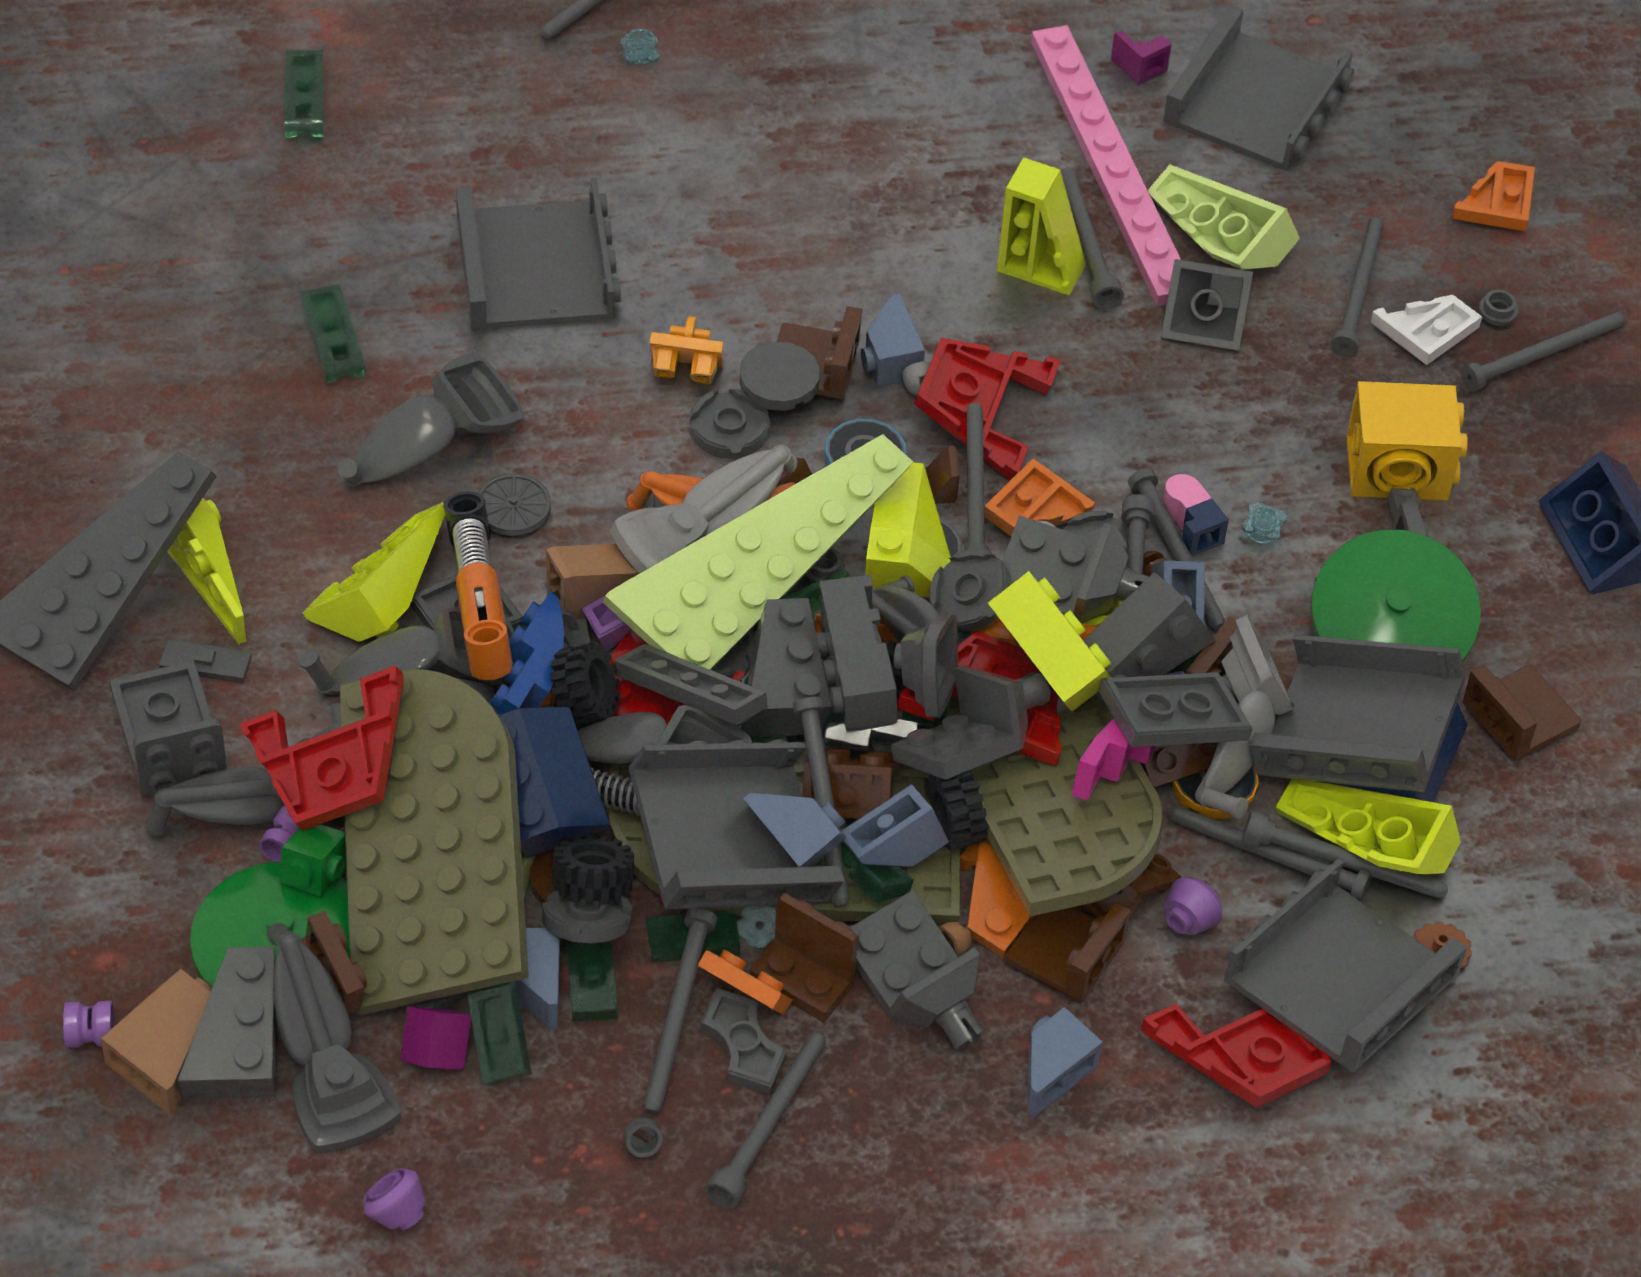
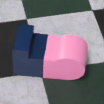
M1186 474L1170 477L1165 484L1163 503L1172 520L1177 522L1182 530V539L1191 556L1224 544L1229 519L1200 482Z

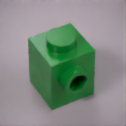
M321 824L306 830L299 828L282 846L280 884L321 896L333 882H338L343 875L346 865V833Z

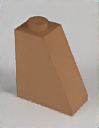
M617 544L553 546L546 549L547 595L550 591L557 595L560 608L567 609L575 620L585 617L581 609L582 607L605 596L610 590L639 574L625 558Z
M182 969L178 970L101 1037L105 1064L169 1115L177 1110L182 1099L178 1078L212 990L203 979L198 977L194 979Z

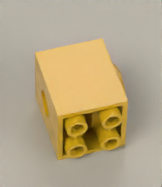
M1358 381L1346 434L1352 497L1388 498L1391 488L1410 489L1412 487L1416 489L1421 500H1449L1452 485H1458L1460 481L1461 466L1459 458H1465L1467 453V434L1460 433V427H1462L1464 421V404L1457 402L1456 386Z

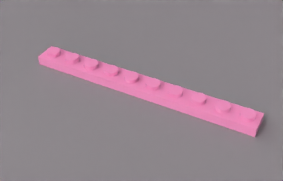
M1067 25L1032 31L1031 44L1156 307L1167 305L1174 259L1181 260L1080 50Z

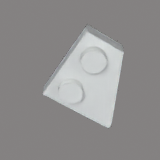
M1454 295L1435 298L1429 302L1417 301L1406 303L1405 310L1393 313H1386L1384 308L1376 309L1372 313L1371 323L1424 364L1428 365L1480 327L1482 316Z

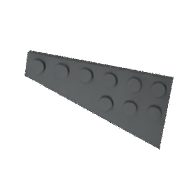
M177 452L0 600V645L73 690H76L217 476L208 468L182 453Z

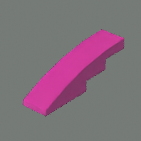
M1113 718L1094 738L1079 760L1071 795L1088 801L1101 777L1118 783L1130 759L1147 764L1156 746L1130 747Z

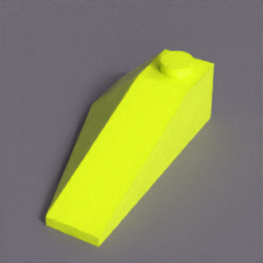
M913 462L911 467L875 503L865 575H871L874 589L898 581L900 577L909 576L914 584V593L921 597L930 598L929 589L934 574L940 566L944 569L951 562L949 559L951 556L924 463Z
M202 498L167 552L238 645L246 642L244 615L219 526L221 522L220 513L212 500L206 501Z
M442 502L413 515L380 543L381 549L372 553L366 559H361L351 567L355 572L354 574L346 578L341 584L334 582L326 588L302 612L305 618L357 642L372 636L379 638L395 631L399 627L397 620L410 606L445 517L444 503Z
M1291 779L1275 807L1279 815L1379 867L1415 874L1445 873L1461 843L1453 807L1446 804L1318 781Z

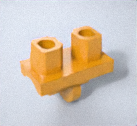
M688 316L685 327L671 325L670 334L651 332L650 350L651 358L653 359L654 376L668 379L675 378L677 363L692 364L691 380L697 383L712 384L717 368H723L725 358L723 354L724 344L721 341L710 340L711 330L697 329V317Z

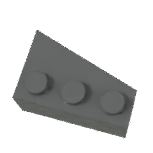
M1153 572L1083 641L1088 648L1095 643L1099 646L1112 663L1105 670L1112 678L1164 675L1216 640L1188 601L1159 575ZM1098 691L1095 695H1093V697L1096 698L1105 708L1108 709L1106 703L1104 702L1102 696Z
M871 575L819 581L822 632L816 633L821 658H826V660L822 661L827 686H834L830 688L834 714H842L846 730L896 723V685L886 643L881 642L876 625L880 623L881 619L878 608L873 609Z
M767 599L756 628L747 685L766 692L768 708L752 716L747 722L740 724L739 729L750 737L804 735L802 718L794 715L792 704L794 701L806 697L823 698L825 709L824 712L819 714L822 731L832 705L809 599Z
M274 947L227 948L178 1078L182 1098L276 1096L277 1022L273 999V975L276 961Z

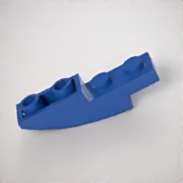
M551 591L541 605L534 601L520 620V623L526 626V628L524 629L518 625L509 638L513 667L506 675L504 681L510 684V686L507 687L502 683L489 703L499 715L518 708H538L554 684L553 681H550V673L555 671L550 666L552 660H556L554 657L555 653L564 648V626L558 596Z

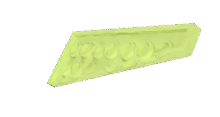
M882 434L615 587L605 595L602 602L650 646L712 670L759 622L767 599H782L911 467L913 461Z

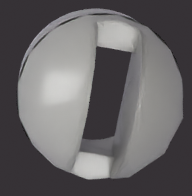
M916 362L907 366L902 371L903 382L909 393L917 396L929 362Z

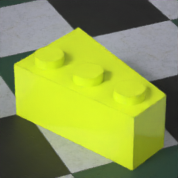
M1023 157L1005 191L997 271L1070 296L1086 266L1061 170Z
M1028 571L989 601L988 604L1071 711H1074L1098 692L1102 678H1112L1105 670L1112 663L1096 643L1088 648L1079 636L1086 630L1071 610L1064 615L1054 603L1061 597L1048 580L1044 577L1037 582Z

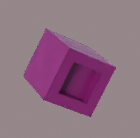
M1121 30L1114 33L1111 60L1137 85H1140L1168 71L1172 44L1163 35L1147 43L1142 41L1134 42Z
M408 1006L401 1060L427 1068L463 1069L472 1015L444 1008Z

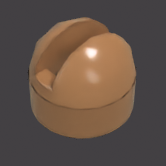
M958 921L947 922L938 927L958 957L968 950L972 942L971 932L969 929L963 928L962 923Z

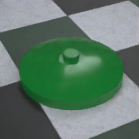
M1405 530L1369 532L1355 537L1339 547L1320 570L1310 603L1311 624L1316 637L1455 648L1460 650L1462 663L1474 644L1481 616L1480 600L1476 585L1461 560L1448 548L1432 538Z
M281 861L255 865L228 877L207 895L198 908L193 920L190 943L193 964L198 978L203 979L213 988L228 947H274L277 958L280 950L278 946L268 941L266 935L270 925L283 923L290 932H294L301 939L306 936L308 917L322 911H326L332 925L338 923L342 928L347 941V949L345 951L350 959L347 881L340 878L338 882H333L321 896H317L280 884Z

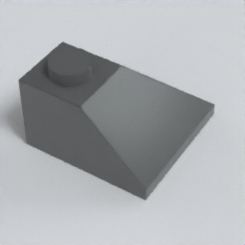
M1174 259L1161 338L1239 351L1253 271Z

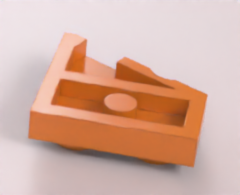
M1496 161L1487 171L1486 177L1479 179L1471 187L1470 194L1463 202L1458 201L1455 204L1452 219L1526 231L1529 221L1535 167Z
M1033 458L984 506V518L1009 536H1012L1019 515L1035 521H1047L1054 526L1067 523L1074 516L1087 511H1093L1095 502Z
M982 842L978 848L967 929L971 932L972 939L1001 958H1004L1033 916L1029 917L992 845Z

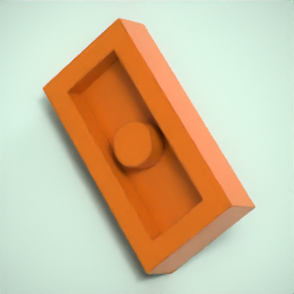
M708 950L705 951L698 963L699 967L780 1014L784 1015L793 999L781 993L785 984L762 971L757 979L743 971L747 962L726 950L722 951L720 957Z

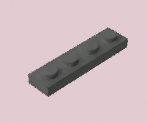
M645 643L614 660L617 668L616 676L633 682L637 686L662 694L666 698L701 709L703 712L723 719L729 724L738 725L745 723L752 716L768 708L766 692Z

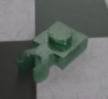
M844 842L840 843L844 866L851 869L849 877L875 902L901 897L910 892L914 880L898 865L861 864Z

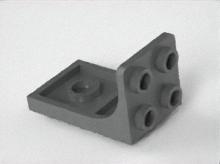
M194 661L109 680L111 694L141 797L156 794L161 789L171 788L185 780L203 774L227 769L221 722L211 717Z

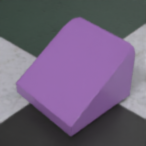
M603 596L581 609L597 640L605 647L604 652L606 653L631 628L602 602L605 597Z

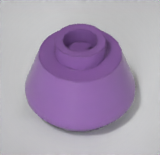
M1189 877L1179 878L1172 884L1164 905L1166 921L1174 931L1180 934L1196 935L1217 926L1221 922L1222 903L1217 893L1207 883L1200 879Z
M400 1168L378 1180L364 1197V1213L366 1216L389 1229L399 1227L401 1230H406L416 1224L424 1214L422 1208L425 1204V1197L418 1174L413 1170Z

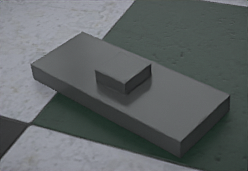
M168 639L159 668L194 661L199 677L244 683L252 654L251 651Z

